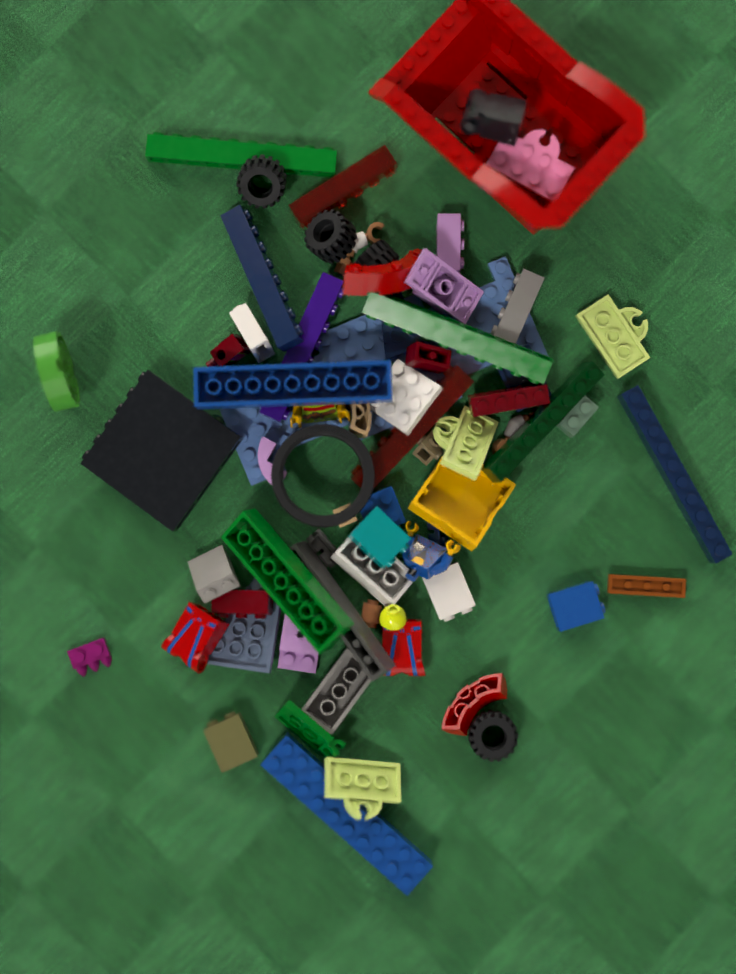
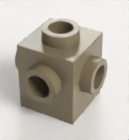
M431 431L427 436L424 434L416 442L419 446L412 453L427 466L433 459L437 460L443 454V451L441 450L442 447L435 441Z

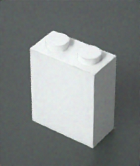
M246 303L236 306L233 311L229 312L258 363L275 354Z
M458 562L449 565L445 572L433 575L430 579L422 577L439 620L449 621L455 618L454 614L459 612L466 614L473 610V606H476Z

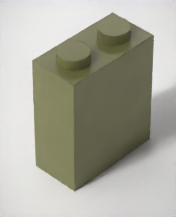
M235 711L227 713L224 715L225 719L221 721L214 719L206 723L207 727L203 729L222 773L259 755L241 712L235 713Z

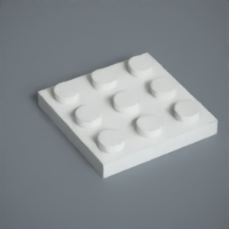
M397 359L392 365L393 403H369L370 409L391 425L409 435L443 388L412 367L405 366L404 362Z

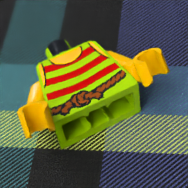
M345 404L294 406L292 417L290 418V427L292 428L294 423H298L299 428H301L302 423L339 420L342 423L341 419L347 417L349 421L351 419Z

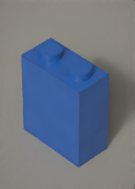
M587 581L546 594L557 631L561 632L604 619L603 613H606L603 603L599 602L597 595L600 592L597 584H594L593 581Z

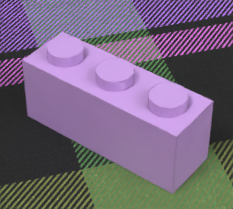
M438 213L436 256L460 273V269H464V257H460V250H464V239L461 238V231H464V220H461V214Z

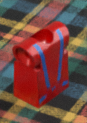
M189 602L175 625L172 634L164 640L161 648L174 657H180L185 665L201 674L207 666L209 655L212 654L230 624L221 618H217V615L211 613L202 605Z
M407 619L406 624L399 630H388L382 626V646L396 665L384 676H394L401 672L409 676H426L421 659V619Z

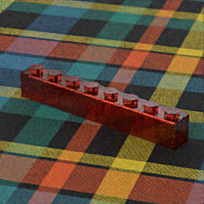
M450 366V369L444 371L443 374L445 376L440 381H435L443 390L409 435L393 426L390 429L391 433L387 438L384 436L377 443L378 447L374 452L372 450L369 451L375 470L373 489L474 383L459 366ZM357 464L352 469L350 477L361 488L363 471L362 466Z

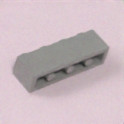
M524 268L521 274L517 272L513 281L516 284L513 291L509 290L505 301H508L506 308H501L497 317L500 319L498 326H493L490 334L516 344L545 277Z

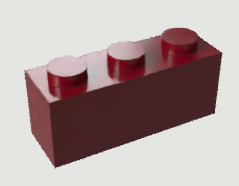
M231 590L211 600V613L217 614V618H229L230 614L236 615V618H247L248 615H255L256 619H266V615L273 614V599L266 590Z

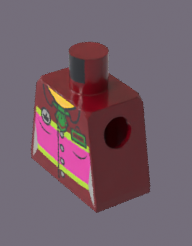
M231 334L210 351L213 358L207 361L206 365L207 367L232 366L252 351L242 336Z

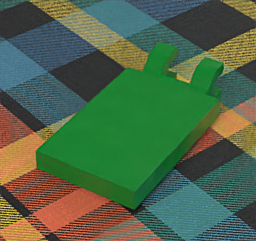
M288 700L274 716L317 754L321 753L324 758L338 756L340 749L337 746L342 749L346 745L342 740H333L334 737L291 700Z

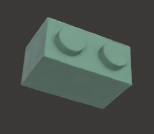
M584 396L556 426L569 438H572L599 407L588 397Z

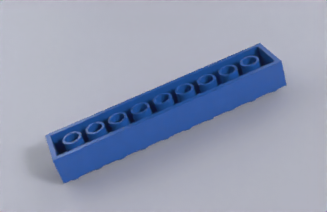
M391 360L193 368L194 407L198 410L393 403Z
M288 732L262 761L261 766L406 896L410 894L433 867L432 860L379 813L365 821L367 808L364 805H360L359 811L362 815L361 819L357 820L348 814L344 807L343 799L324 798L325 765Z

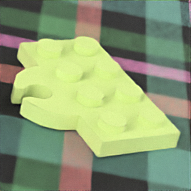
M606 295L578 313L575 317L615 377L619 379L650 358L640 343L648 331L647 319L643 320L640 326L633 325L632 318L635 316L639 317L643 312L633 307H625L618 310L610 296Z
M467 406L463 407L459 418L445 416L439 419L433 430V436L438 445L445 449L440 464L475 481L499 422L486 415L473 417ZM439 427L445 428L448 432L442 431Z
M326 757L324 798L343 799L346 811L357 820L361 819L362 815L359 811V806L364 805L367 808L365 821L369 820L379 813L382 803L399 804L401 802L400 763Z

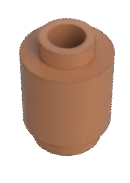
M372 599L363 602L361 617L369 628H377V624L380 622L379 617L382 605H379V601Z

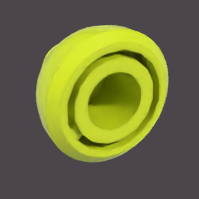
M391 604L381 611L379 620L384 628L399 630L406 624L407 617L405 611L400 606Z

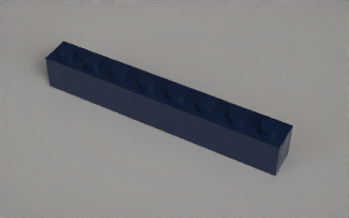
M238 205L220 215L277 347L286 352L303 343L302 335L304 332L294 319L296 314L287 303L289 298L280 287L282 282L273 271L275 266L272 260L267 258L265 253L267 248L263 241L260 242L258 237L260 232L251 221L253 219L249 209H244L241 205Z

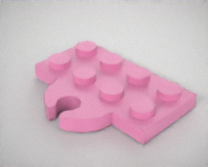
M534 130L528 133L524 139L517 137L515 147L499 142L486 165L509 180L552 202L563 190L574 170V167L557 159L560 148L556 137L552 135L549 139L550 144L542 146L539 143V139L544 137L546 130Z

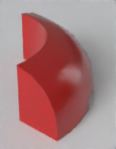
M502 673L486 675L462 688L456 694L457 697L451 706H448L441 729L447 733L467 736L469 725L481 708L493 701L507 699V683Z

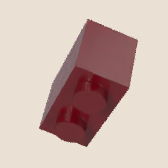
M416 341L407 347L405 366L441 374L450 369L452 350Z

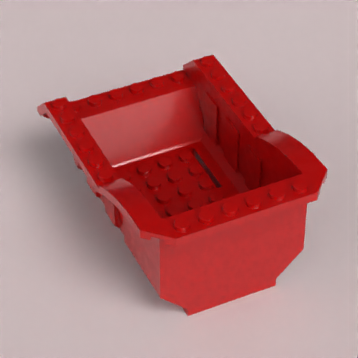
M455 0L385 76L380 78L368 91V94L373 99L385 103L463 176L485 190L533 235L542 228H562L645 138L644 108L601 74L583 63L577 62L510 0ZM481 89L488 95L494 93L526 100L517 137L524 139L528 133L534 130H546L544 137L539 139V143L542 146L550 144L549 139L552 135L556 137L560 148L557 159L574 167V170L563 190L552 202L509 180L486 165L499 142L480 137L479 133L467 135L460 129V123L466 110V102L470 91ZM438 118L447 128H449L458 138H460L469 148H471L475 152V154L473 155L435 119Z

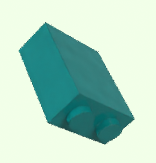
M377 506L348 535L381 569L385 566L389 568L397 560L395 558L397 553H403L409 547L408 542L411 539Z

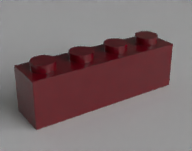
M532 383L467 395L470 414L473 417L550 403L546 383Z

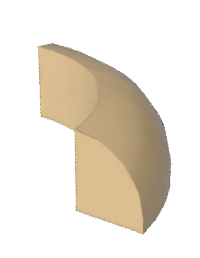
M345 404L351 419L348 431L358 438H366L372 419L370 404Z

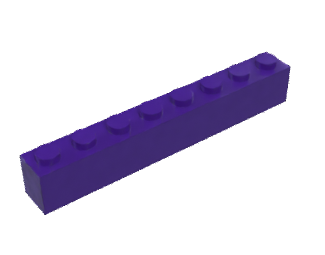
M322 272L299 323L304 332L302 335L304 342L287 350L281 364L313 363L315 358L312 355L315 350H319L322 344L320 339L322 333L328 331L330 326L328 320L337 311L338 305H336L338 298L342 299L343 280ZM289 406L261 407L259 411L261 415L281 424L283 420L287 421L291 412Z

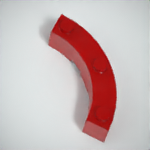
M422 249L409 250V253L404 258L388 264L373 266L347 265L344 274L343 295L367 296V292H379V295H386L410 289L411 287L405 284L404 281Z

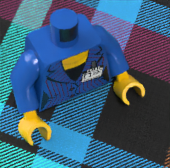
M408 521L405 524V528L408 531L407 535L411 539L408 542L409 547L402 553L405 566L409 568L405 574L406 578L414 582L418 576L430 579L433 575L445 572L454 557L453 553L460 551V545L456 544L454 549H452L454 541L449 540L445 548L418 534L413 536L418 531L419 526L415 523L414 529L410 530L411 521Z

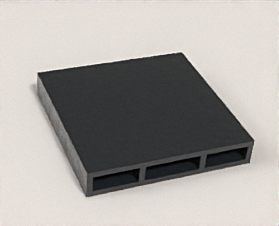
M147 370L139 376V382L135 388L132 387L126 395L128 398L125 402L118 405L113 419L110 418L106 422L103 433L96 436L93 441V447L83 454V461L80 464L169 530L176 532L244 438L207 411L195 408L192 400L158 375Z

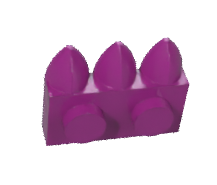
M105 637L67 651L73 669H76L83 677L87 673V664L93 671L98 672L99 660L107 667H110L112 662V656Z

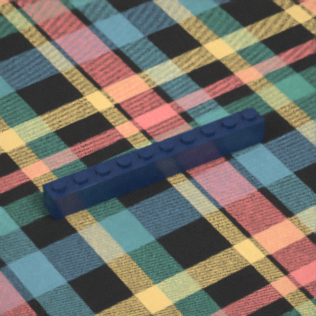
M639 385L617 396L709 563L716 564L733 555Z

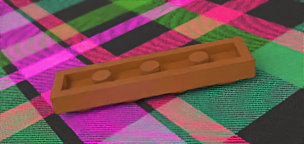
M608 574L607 593L685 598L686 579Z

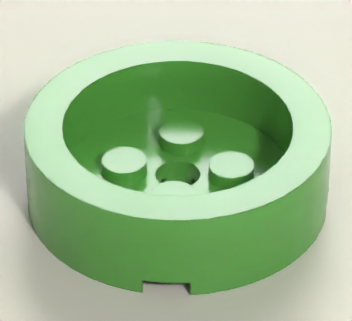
M54 331L34 336L33 349L42 387L54 412L79 407L80 392L78 381L75 378L74 365L62 334Z

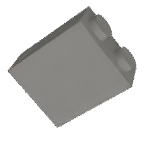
M223 545L188 561L196 591L204 603L240 586L231 559Z

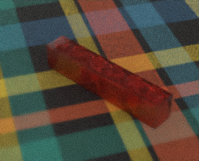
M383 145L289 204V210L301 229L304 227L308 228V223H311V219L317 217L318 213H323L324 210L330 211L336 207L341 208L353 196L357 198L364 193L363 190L369 186L373 188L378 185L380 179L385 176L386 178L391 177L396 172L397 162L386 145Z

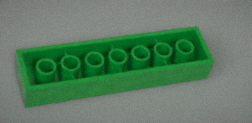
M256 508L242 511L221 536L223 541L319 654L330 650L354 625V622Z

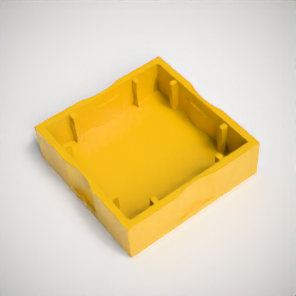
M440 459L407 509L470 551H473L487 532L494 516L504 505L517 484L508 478H505L502 482L493 483L482 470H480L477 479L474 481L441 465Z

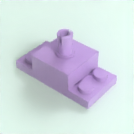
M428 249L421 251L404 281L405 284L414 289L412 294L440 314H448L464 324L467 323L484 293L483 290Z
M285 614L278 668L316 674L319 653Z

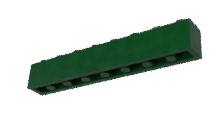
M593 361L582 363L549 397L550 403L541 405L481 467V470L493 483L502 482L605 374Z

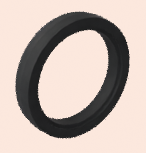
M330 424L307 426L290 435L278 449L271 469L273 491L281 507L295 520L313 527H333L354 518L367 504L375 481L373 461L363 442L350 431ZM327 436L343 441L353 449L362 466L363 481L357 498L349 507L336 514L322 516L302 510L290 499L284 487L283 470L289 454L298 444L313 437Z

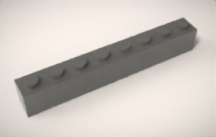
M307 540L295 543L290 549L354 622V625L342 637V640L372 682L383 677L396 666L317 554L307 544Z

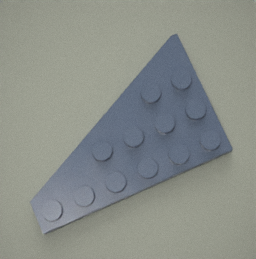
M254 578L245 590L265 589ZM273 600V614L266 615V619H256L255 615H248L247 618H236V615L229 614V618H226L225 621L230 625L212 654L209 655L207 664L271 674L281 608Z

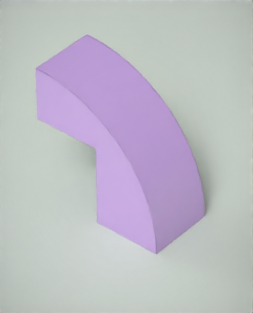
M262 436L258 448V463L263 476L272 485V463L268 462L277 444ZM283 470V481H284L286 475L288 474V472H286V471H284V470Z

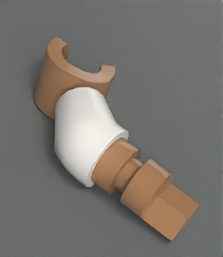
M374 222L369 226L366 233L363 231L355 233L357 235V239L354 240L356 242L355 247H352V252L348 253L345 259L341 258L334 271L344 275L346 266L350 265L352 261L350 258L354 257V254L358 253L359 249L368 245V242L374 244L380 240L372 236V230H381L385 225L380 222Z

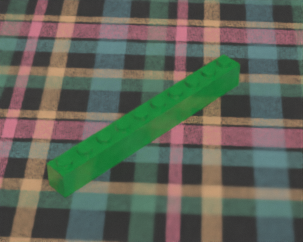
M161 132L147 134L145 152L148 162L240 170L248 158L252 159V156L255 155L260 158V155L264 154L265 158L272 156L273 161L277 159L280 162L279 166L283 165L284 167L283 173L336 178L338 155L337 150L331 147L317 149L311 145L296 147L294 144L282 146L274 142L259 144L254 140L240 142L238 139H228V141H225L218 137L202 139L201 136L197 135L183 137L181 134H172V136H168Z
M369 292L362 311L369 319L382 320L389 327H400L407 334H418L425 341L430 342L433 340L438 342V345L448 349L451 347L456 349L458 354L464 356L469 354L474 356V359L478 362H489L494 368L499 370L507 369L514 376H525L534 384L545 383L553 364V358L390 294L379 295V292Z

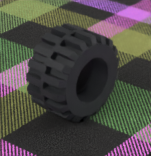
M261 154L260 158L257 155L252 156V159L248 158L245 164L243 163L236 183L237 187H239L238 193L239 195L242 194L241 199L243 201L247 200V204L250 206L254 204L255 208L263 206V209L267 208L268 205L272 207L275 205V202L278 203L287 182V175L283 173V165L279 166L280 162L277 159L273 161L272 156L265 158L264 154ZM264 175L271 180L272 186L265 189L259 188L253 183L251 177Z
M332 209L330 211L324 210L323 213H318L317 217H313L311 223H308L304 242H306V247L323 262H340L341 258L345 259L347 254L352 252V247H355L356 242L354 240L357 239L355 234L357 232L356 228L340 212Z
M382 239L367 248L353 264H360L361 266L388 264L392 261H398L400 256Z
M488 710V712H481L479 716L476 715L474 717L475 720L470 723V729H468V740L476 755H479L483 760L487 759L489 762H493V760L499 762L502 761V758L507 759L510 753L513 754L515 751L514 747H517L518 744L517 728L513 721L500 711ZM490 725H498L504 731L503 740L496 746H487L482 741V733Z

